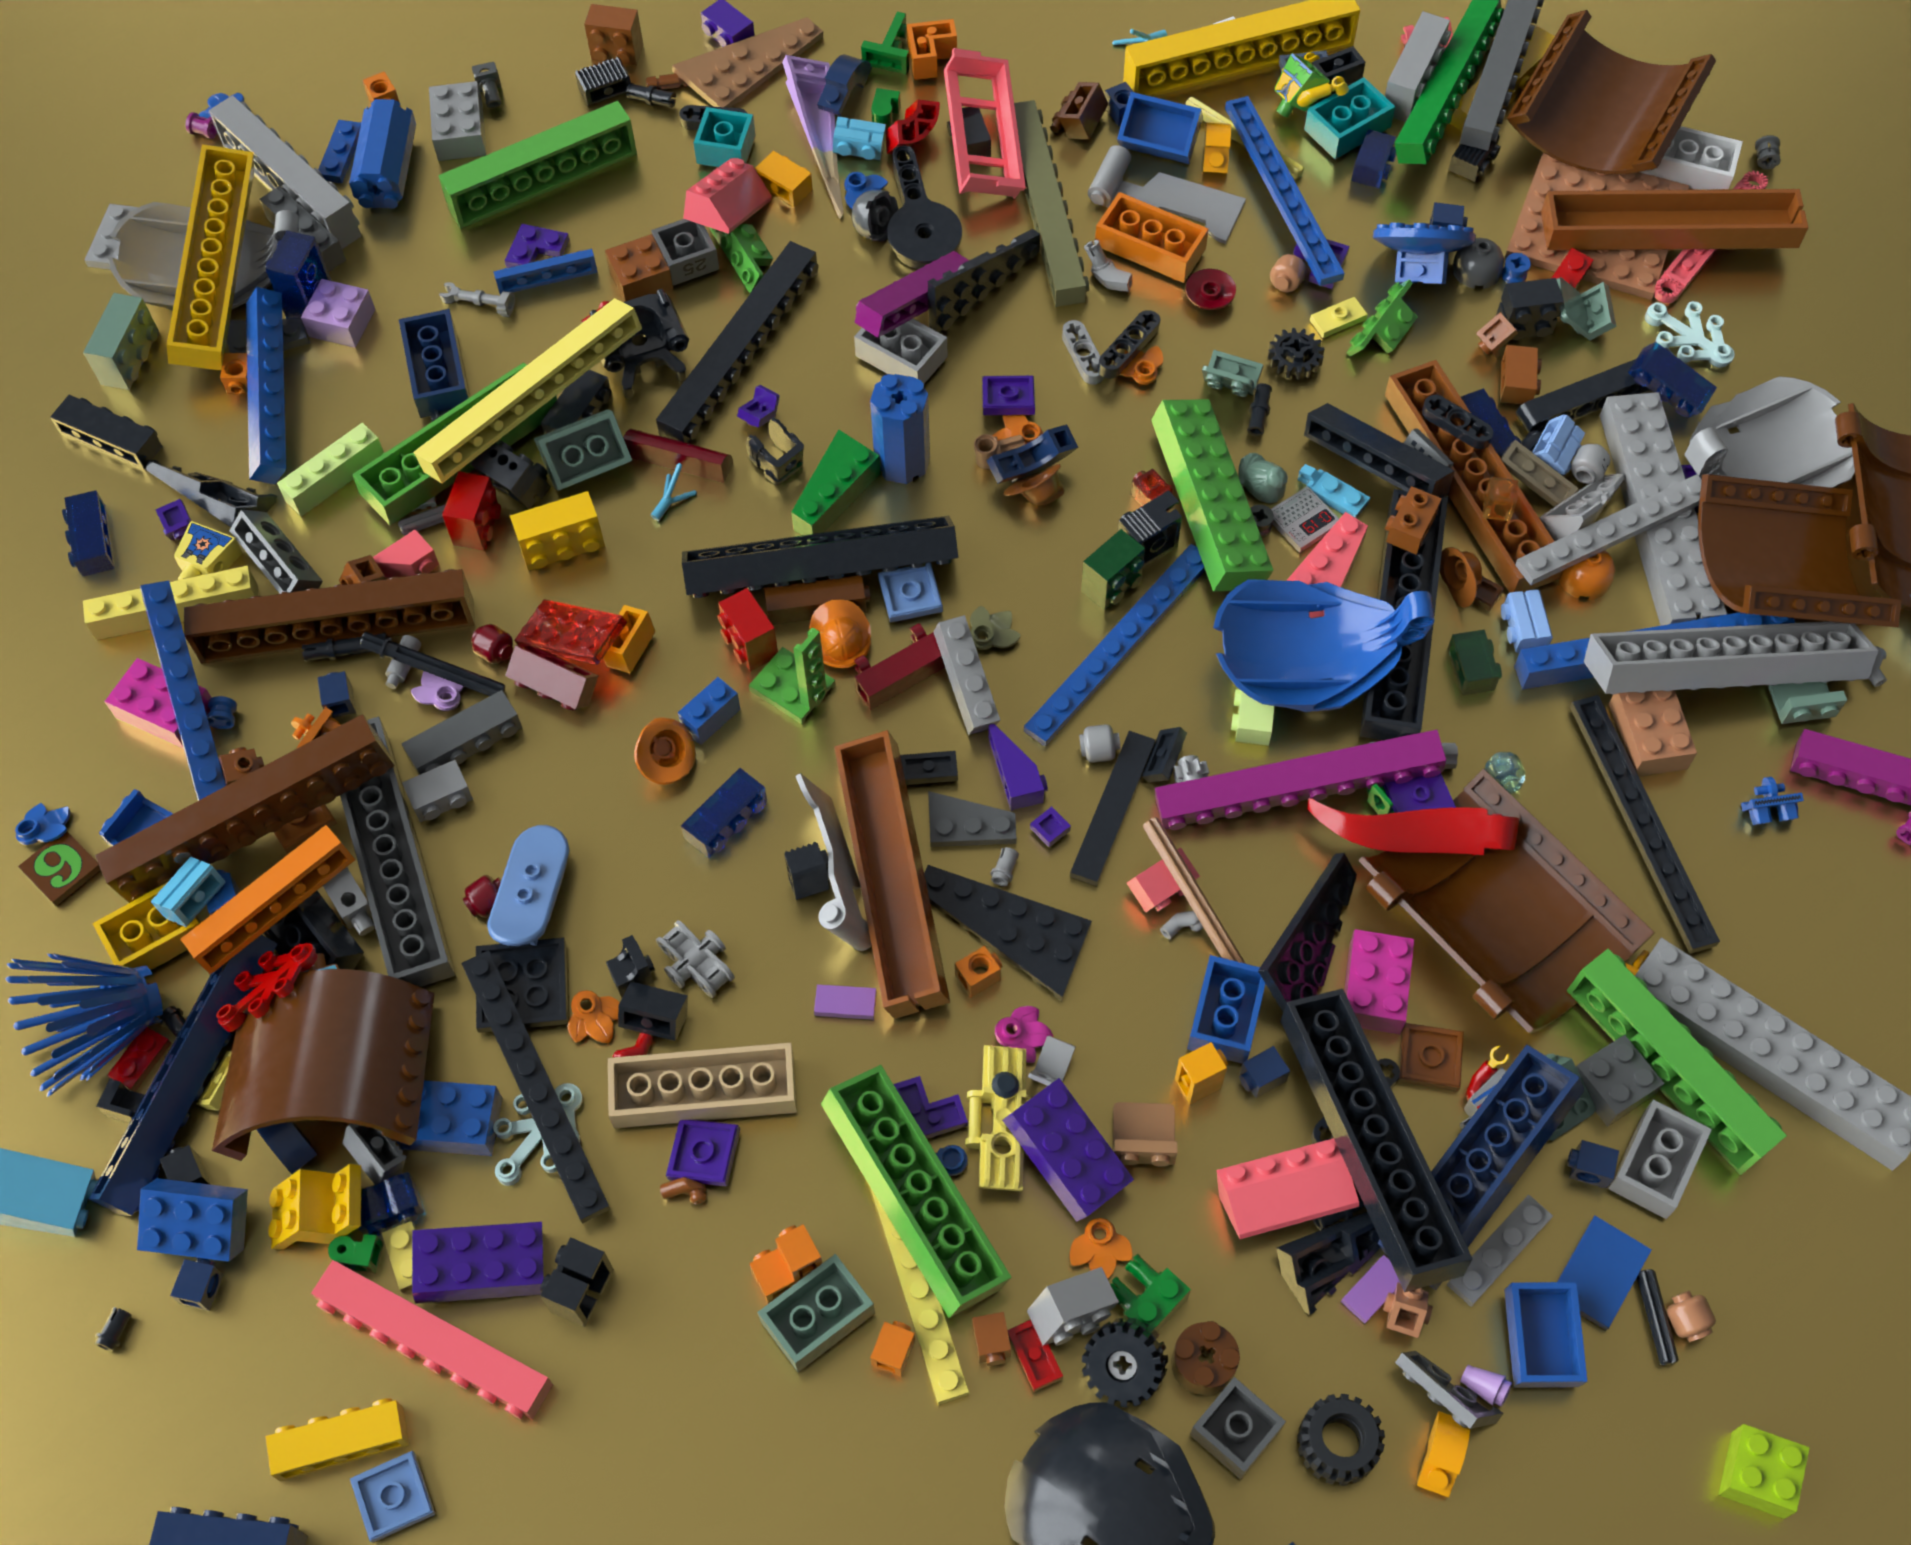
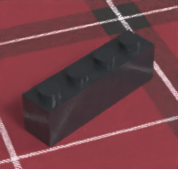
M68 395L50 416L59 433L142 469L147 467V460H152L163 447L157 437V432L148 425L141 426L127 416L121 417L114 414L106 407H97L85 398L79 399Z

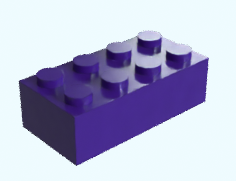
M1060 1078L1002 1120L1076 1222L1089 1216L1134 1180Z
M542 1222L412 1230V1294L415 1304L541 1295L542 1293L540 1292V1287L544 1280Z

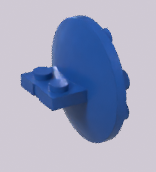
M1390 223V225L1377 224V229L1373 230V239L1397 251L1395 282L1403 283L1410 279L1413 283L1446 284L1448 254L1476 243V234L1473 233L1474 228L1460 225L1440 227L1439 225H1429L1428 223H1414V225Z

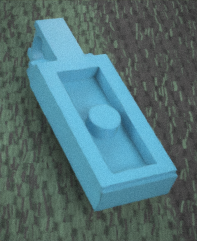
M1307 464L1299 471L1297 480L1305 484L1306 487L1308 486L1326 505L1341 514L1347 512L1357 518L1370 501L1369 496L1326 471L1324 472L1320 469L1317 471Z

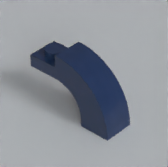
M846 54L840 55L832 63L824 78L826 85L817 103L818 108L841 116L854 86L864 88L872 70L870 62Z
M1066 424L1048 429L1035 440L1019 448L993 455L986 461L997 484L1010 480L1016 482L1054 465L1075 451L1078 445Z
M293 1121L256 1129L291 1174L317 1156L309 1140Z

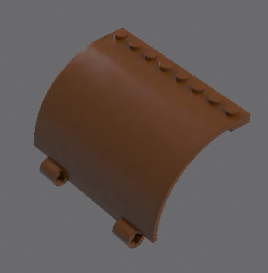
M1854 403L1848 404V412H1843L1836 416L1835 427L1838 445L1844 448L1852 447L1862 524L1853 526L1849 530L1852 557L1860 561H1869L1871 583L1883 598L1901 599V608L1911 611V435L1889 431L1873 424L1857 410Z
M1483 768L1463 788L1464 790L1453 802L1456 808H1486L1488 815L1498 813L1503 816L1520 818L1514 850H1492L1485 848L1484 855L1385 851L1371 857L1362 856L1358 861L1374 876L1366 886V890L1386 911L1391 910L1399 903L1481 986L1472 998L1494 1020L1508 1011L1528 1033H1534L1548 1026L1578 1004L1567 992V989L1585 966L1607 949L1626 962L1655 932Z

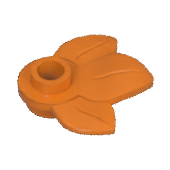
M1154 346L1146 353L1140 351L1120 374L1132 377L1139 384L1145 385L1154 382L1157 378V369L1163 364L1161 349L1158 346Z
M1003 415V422L1006 428L1001 429L992 436L1002 440L1021 435L1025 444L1041 436L1043 431L1036 423L1029 422L1024 415ZM1028 434L1034 435V437L1027 438L1025 436Z
M589 990L578 992L571 1001L573 1014L568 1021V1032L573 1041L578 1043L589 1035L597 1042L609 1044L613 1037L612 1021L618 1020V1005L620 1002L611 996L599 997L596 993ZM583 1000H589L592 1003V1007L584 1010L581 1008L580 1003Z
M1095 1218L1087 1224L1085 1233L1073 1241L1069 1254L1070 1263L1072 1266H1081L1088 1263L1090 1270L1102 1267L1107 1279H1109L1114 1273L1117 1261L1127 1262L1132 1260V1247L1126 1237L1116 1233L1114 1225L1109 1220ZM1097 1230H1102L1105 1232L1106 1237L1104 1239H1097L1094 1233Z

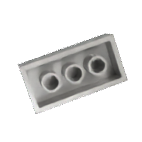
M1422 11L1387 82L1385 97L1395 105L1393 118L1404 122L1407 121L1446 49L1444 45H1447L1451 35V31H1448L1450 20Z

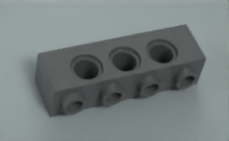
M240 511L229 531L279 593L305 591L310 588L319 589L323 582L322 579L267 512Z

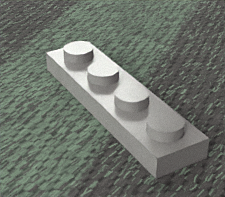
M1528 1194L1472 1255L1473 1259L1464 1276L1451 1279L1447 1286L1472 1307L1551 1220L1553 1215Z

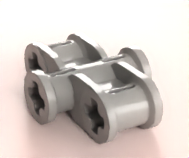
M677 920L674 923L675 927L665 936L656 939L660 949L675 962L672 966L667 965L664 971L679 988H683L685 981L691 977L709 997L713 998L716 996V991L723 984L735 979L728 966L715 956L718 952L726 950L725 945L711 930H707L705 937L699 941L681 921Z

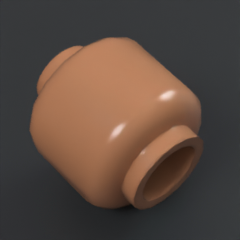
M1283 255L1277 260L1270 271L1271 283L1282 292H1293L1300 286L1307 274L1306 265L1295 255Z
M1690 1290L1672 1297L1674 1303L1667 1308L1666 1313L1677 1336L1687 1337L1688 1341L1691 1342L1713 1333L1711 1328L1715 1325L1716 1318L1705 1296H1692Z

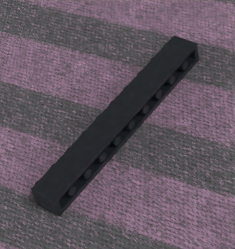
M792 241L787 244L656 418L660 436L689 443L691 439L696 438L699 428L704 421L710 419L718 402L724 400L727 390L738 381L741 371L752 362L755 352L758 348L764 346L767 336L778 327L781 317L785 312H789L795 298L803 293L806 283L817 274L819 265L817 264L815 251Z

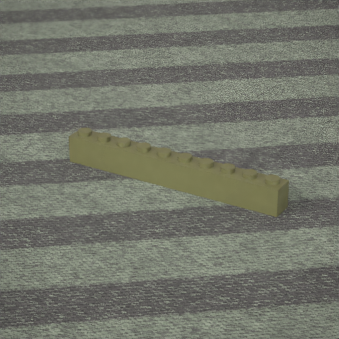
M1035 100L1014 103L1026 186L1024 191L1034 228L1040 233V251L1055 307L1084 303L1085 294L1089 291V280L1082 273L1084 272V263L1082 257L1077 255L1079 252L1078 240L1072 237L1074 232L1072 219H1067L1068 205L1066 200H1062V183L1057 182L1056 179L1058 178L1056 163L1052 164L1051 161L1053 160L1051 145L1047 146L1046 143L1048 142V133L1046 127L1042 128L1041 109L1037 110Z

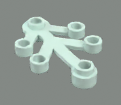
M1692 301L1687 304L1685 315L1689 318L1690 327L1669 315L1666 306L1662 303H1654L1648 307L1645 321L1649 325L1661 326L1665 324L1682 335L1673 336L1670 332L1662 331L1658 334L1655 341L1656 345L1661 349L1681 346L1677 353L1679 361L1688 363L1691 360H1709L1713 366L1719 368L1725 367L1733 361L1735 356L1734 350L1724 343L1721 331L1724 320L1721 316L1712 315L1706 323L1707 330L1711 332V342L1704 336L1700 319L1702 311L1700 303ZM1691 346H1699L1704 350H1694Z
M565 1083L559 1085L555 1092L580 1143V1135L576 1130L575 1111L582 1103V1093L576 1085ZM522 1094L514 1099L513 1106L518 1114L527 1115L530 1113L528 1106L523 1109L518 1108L519 1103L525 1101ZM564 1094L572 1095L568 1101L561 1100ZM500 1118L494 1123V1132L500 1139H507L514 1134L531 1132L510 1158H505L496 1165L495 1175L503 1185L511 1186L520 1180L522 1175L520 1165L538 1143L543 1140L533 1118L513 1122L506 1118ZM502 1125H508V1126H509V1128H508V1130H507L506 1132H503V1133L498 1132L500 1126H502ZM543 1141L544 1155L541 1157V1166L546 1172L554 1173L557 1171L555 1165L551 1167L546 1166V1161L551 1156ZM505 1166H512V1170L508 1174H503L502 1169Z

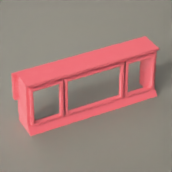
M953 48L952 56L944 69L959 194L978 192L1011 196L1013 199H1016L1020 191L1026 189L1008 60L981 56V52ZM958 75L991 80L994 101L960 97ZM962 106L996 111L1002 159L968 154ZM969 164L1003 168L1004 177L970 173Z

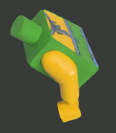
M1309 52L1302 58L1291 53L1275 86V92L1283 98L1276 111L1287 118L1294 107L1305 112L1315 101L1331 95V92L1334 90L1338 96L1345 95L1349 91L1348 85L1341 76L1335 77L1332 80V84L1329 85L1330 80L1312 64L1313 61L1320 59L1319 55Z

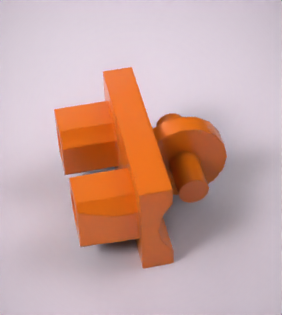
M325 707L313 725L311 723L315 717L309 713L304 719L295 717L292 720L291 724L296 729L292 737L299 740L303 734L305 735L297 748L320 737L321 734L341 726L336 719L332 718L333 711Z

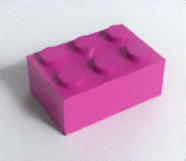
M136 658L104 702L115 718L183 748L162 669ZM199 686L207 715L210 712L208 701L212 697L206 688Z
M1354 929L1349 943L1344 992L1362 1028L1401 1034L1407 1017L1414 939Z

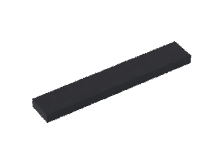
M1132 731L1128 732L1070 871V877L1095 886L1098 885L1156 739Z

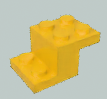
M349 1164L337 1173L300 1169L274 1187L269 1198V1205L272 1207V1220L268 1229V1234L271 1238V1249L284 1250L296 1241L330 1244L336 1237L346 1236L361 1226V1165Z

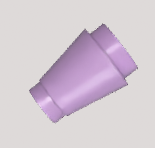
M1469 1364L1460 1381L1492 1406L1497 1404L1502 1407L1512 1387V1382L1506 1380V1376L1473 1367Z

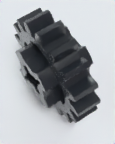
M1292 328L1291 333L1284 329L1281 336L1275 334L1273 341H1270L1267 357L1268 360H1271V368L1278 367L1277 374L1285 372L1288 379L1291 375H1295L1296 379L1300 380L1301 374L1309 378L1311 371L1317 373L1319 366H1322L1325 349L1321 347V339L1314 340V333L1306 335V329H1302L1300 333L1295 328Z

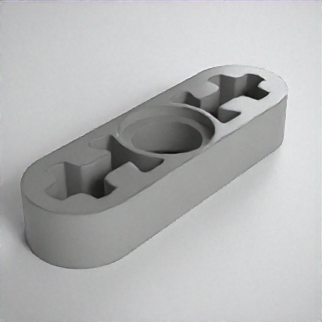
M1077 320L1066 322L1062 329V340L1082 379L1088 384L1102 382L1104 377L1099 375V373H1094L1097 372L1100 355L1084 324ZM1073 331L1075 334H1078V340H1077V341H1076V337L1074 336V334H1073V333H1070V332ZM1079 349H1087L1090 351V354L1081 356L1077 351ZM1090 363H1091V367H1092L1093 371H1089V364H1090Z

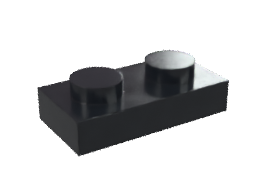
M1181 727L1159 731L1142 777L1148 783L1170 779L1187 732Z
M956 751L900 755L906 785L958 781Z

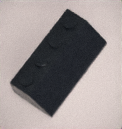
M318 891L314 892L263 933L267 938L277 943L275 950L279 955L290 953L299 944L311 943L316 949V954H324L327 966L337 964L340 969L354 970L364 954V951Z

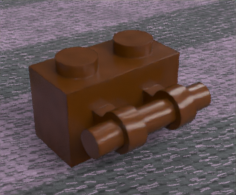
M1078 82L1074 91H1070L1068 96L1063 98L1059 112L1054 114L1052 118L1053 123L1050 126L1051 131L1058 133L1060 128L1064 127L1069 139L1089 140L1109 105L1100 84L1095 82Z

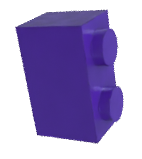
M718 0L701 12V26L707 36L713 37L722 47L755 36L753 21L725 0Z

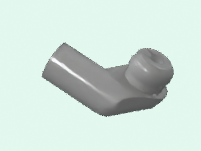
M1875 646L1878 654L1869 680L1874 687H1878L1887 681L1880 670V665L1887 655L1884 649Z
M1188 911L1176 913L1160 928V931L1167 939H1171L1183 927L1190 926L1192 931H1200L1203 926L1195 912Z

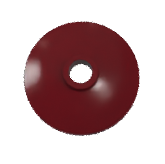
M1207 268L1193 273L1186 282L1185 290L1188 299L1197 307L1206 310H1218L1228 306L1234 300L1236 284L1232 277L1224 271Z

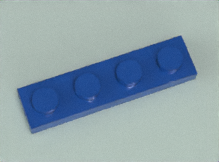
M592 249L493 271L500 295L504 291L513 293L598 273Z

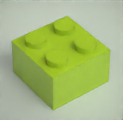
M1742 1424L1731 1433L1718 1495L1783 1519L1791 1516L1798 1509L1810 1447Z

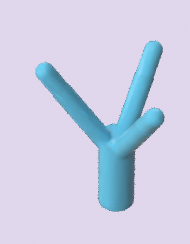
M1131 29L1130 33L1138 36V38L1114 40L1112 44L1124 45L1145 42L1165 37L1167 32L1166 30L1145 34Z
M681 463L677 464L673 476L671 474L666 476L663 497L650 515L656 521H660L671 504L697 494V491L693 490L671 498L682 468Z

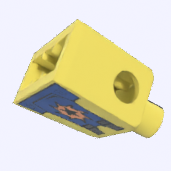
M191 521L175 552L174 558L181 570H183L178 580L227 570L243 553L235 537Z

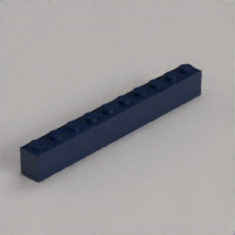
M261 934L210 975L93 1189L89 1200L122 1216H132L134 1212L136 1213L139 1210L141 1188L158 1177L160 1173V1167H158L161 1163L160 1159L167 1156L175 1145V1139L173 1138L178 1129L182 1128L188 1121L190 1116L188 1110L193 1101H196L203 1093L205 1087L203 1084L204 1080L216 1068L219 1062L217 1057L222 1047H225L230 1042L233 1036V1031L227 1032L218 1023L217 1012L226 1004L236 1005L256 988L252 987L247 991H241L234 984V980L243 971H248L252 976L262 974L264 969L258 964V960L264 953L268 951L273 952L277 943Z

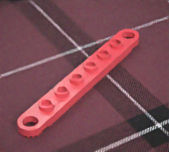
M1749 171L1733 189H1766L1768 179H1766V175L1763 176V173L1760 174L1759 171ZM1749 181L1757 182L1759 184V187L1758 185H1756V187L1755 185L1752 186V184H1750ZM1683 249L1657 281L1654 293L1655 298L1663 303L1675 302L1717 249ZM1666 287L1671 289L1673 292L1672 294H1667L1668 292H1666L1665 294V291L1662 292L1661 288Z

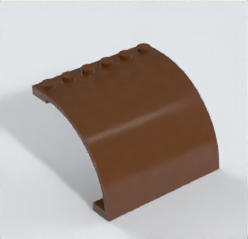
M1588 10L1567 15L1512 108L1507 120L1523 138L1537 149L1562 163L1578 169L1602 174H1629L1658 168L1697 95L1700 93L1703 84L1710 75L1716 59L1712 54L1692 58L1688 64L1658 65L1638 61L1604 46L1584 30L1592 17Z
M1710 474L1702 475L1698 513L1701 558L1713 590L1731 609L1747 614L1899 628L1902 602L1901 599L1860 596L1856 589L1849 569L1846 548L1847 517L1851 515L1853 490Z
M350 969L313 970L299 973L293 984L294 988L288 996L280 998L274 994L269 1004L268 1012L261 1018H255L248 1011V1008L243 1011L246 1017L235 1033L212 1147L213 1152L242 1161L248 1152L251 1131L273 1124L303 1120L339 1121L371 1127L382 1131L383 1136L407 1145H411L417 1139L434 992L409 982L374 972Z

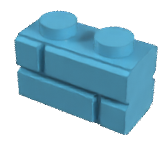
M838 117L833 137V153H839L843 156L863 157L867 160H881L886 124Z
M190 857L158 892L151 903L166 919L187 928L195 916L200 913L226 882L213 866Z

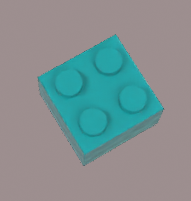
M706 107L693 142L696 163L719 167L730 158H739L746 163L756 136L753 114Z

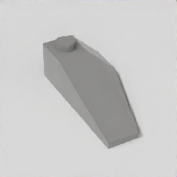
M1624 473L1604 475L1600 481L1586 485L1539 517L1554 542L1593 524L1624 481Z

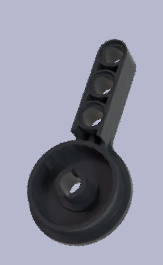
M906 145L896 147L893 151V172L903 207L891 217L887 236L889 244L898 259L907 266L920 269L952 251L956 252L962 240V225L958 216L950 208L928 199L914 150Z

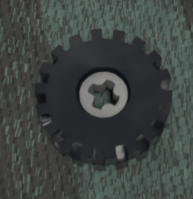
M1117 1318L1113 1323L1109 1321L1097 1330L1084 1348L1086 1352L1082 1355V1363H1086V1365L1082 1369L1083 1376L1089 1375L1090 1379L1087 1385L1090 1389L1094 1386L1097 1387L1099 1391L1095 1395L1099 1399L1104 1395L1109 1397L1107 1404L1115 1405L1117 1401H1120V1407H1128L1131 1402H1133L1134 1406L1140 1405L1144 1399L1147 1401L1154 1394L1166 1376L1167 1369L1165 1366L1168 1363V1355H1163L1166 1346L1164 1341L1158 1343L1156 1340L1159 1337L1156 1330L1152 1333L1146 1330L1149 1325L1145 1322H1142L1139 1326L1135 1324L1136 1319L1129 1318L1126 1322H1123V1318ZM1122 1356L1126 1357L1128 1363H1132V1366H1129L1126 1371L1122 1369L1120 1364H1116Z

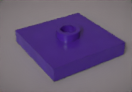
M1033 375L982 376L983 415H1035Z
M1441 773L1431 778L1420 776L1402 784L1392 781L1386 782L1383 785L1387 797L1393 803L1394 813L1422 809L1456 808Z
M680 1120L666 1172L667 1179L676 1180L686 1177L703 1184L727 1187L741 1130L739 1125L699 1120Z

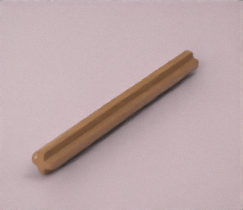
M1155 817L1145 822L1143 825L1144 830L1221 957L1245 963L1159 819Z

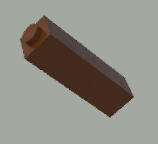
M862 575L764 588L768 619L772 625L811 620L814 611L830 600L851 601L859 606L864 613H867L866 602L871 601L869 585L863 586Z

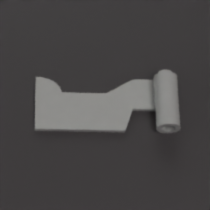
M1114 145L1110 147L1088 190V196L1093 203L1109 207L1117 194L1121 192L1167 212L1205 223V227L1209 229L1208 234L1215 240L1226 244L1246 202V198L1161 172L1143 187L1123 181V175L1131 161V154L1122 146Z
M800 773L796 775V779L805 799L814 810L828 852V875L835 894V899L827 902L821 908L819 922L824 928L856 950H867L872 946L868 923L861 916L853 889L861 888L860 881L832 798Z

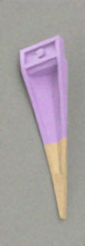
M786 55L783 60L787 76L786 85L840 219L844 212L837 153H833L835 114L821 110L817 106L826 85L824 78L830 68V64L828 62Z

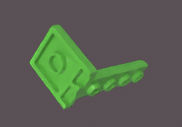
M811 628L807 632L808 638L802 645L797 644L793 648L794 654L782 647L749 684L750 692L800 724L805 722V717L813 708L816 709L830 688L833 689L836 686L835 679L825 674L820 631L815 628Z

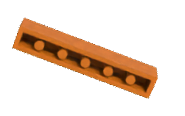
M325 825L182 937L181 941L194 959L211 975L356 859L329 827Z

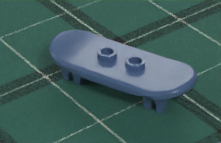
M537 825L522 832L515 840L487 923L489 935L496 942L507 946H521L529 943L530 945L537 946L538 938L545 933L570 852L567 838L557 828L549 825Z

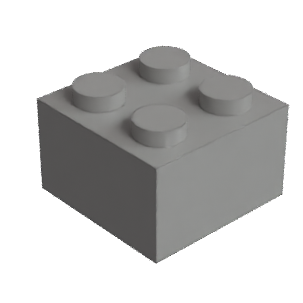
M1102 1267L1047 1286L1028 1308L1027 1313L1043 1346L1055 1342L1056 1345H1061L1071 1340L1074 1334L1082 1332L1083 1335H1088L1100 1328L1099 1323L1111 1316L1110 1311L1119 1301Z

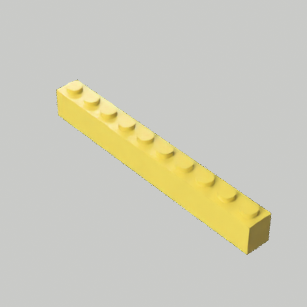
M614 298L419 447L413 453L424 473L440 483H444L639 332L642 326L635 309Z

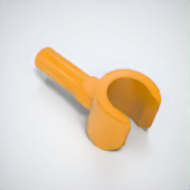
M1643 950L1632 965L1625 963L1626 968L1634 976L1649 956V952Z

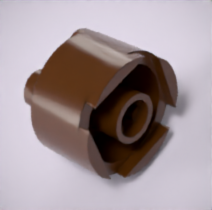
M1207 1321L1189 1326L1177 1339L1172 1355V1371L1177 1382L1185 1390L1204 1396H1212L1222 1392L1233 1379L1239 1365L1240 1353L1237 1342L1228 1330L1216 1322ZM1201 1354L1205 1357H1211L1210 1364L1206 1360L1203 1362L1199 1360Z

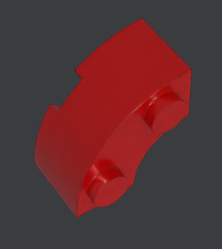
M918 99L905 111V119L897 120L885 131L887 154L893 155L894 149L901 145L913 148L924 139L936 125L940 102Z

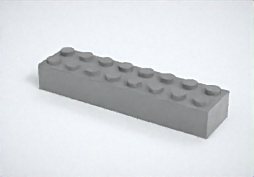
M232 95L209 110L223 146L230 149L254 152V175L271 191L280 186L339 240L342 249L361 237L358 228L360 222L353 214L352 209L354 205L346 195L342 196L331 181L327 182L317 168H311L305 157L301 154L297 155L290 143L287 141L283 142L278 133L273 128L269 129L259 115H254L245 102L238 101Z

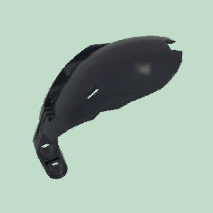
M1107 1402L1082 1404L1050 1418L1034 1431L1040 1436L1030 1447L1022 1462L1014 1461L1009 1473L1004 1504L1006 1522L1011 1538L1020 1545H1083L1088 1537L1098 1545H1213L1215 1523L1182 1448L1145 1421L1121 1410L1113 1404H1107ZM1140 1461L1153 1472L1147 1474L1136 1465Z

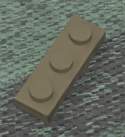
M1514 440L1500 458L1512 475L1554 507L1575 494L1578 490L1574 484L1517 440Z

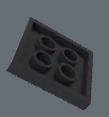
M564 937L538 940L537 946L530 945V943L521 946H507L503 944L476 946V956L489 950L525 1028L568 1024L567 953ZM476 996V1029L478 1033L493 1032Z

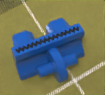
M1764 777L1762 785L1754 788L1755 795H1763L1764 798L1743 802L1741 807L1742 811H1749L1753 825L1771 823V807H1777L1779 822L1799 818L1797 803L1804 801L1803 794L1795 793L1778 796V792L1785 791L1784 783L1776 784L1773 777Z

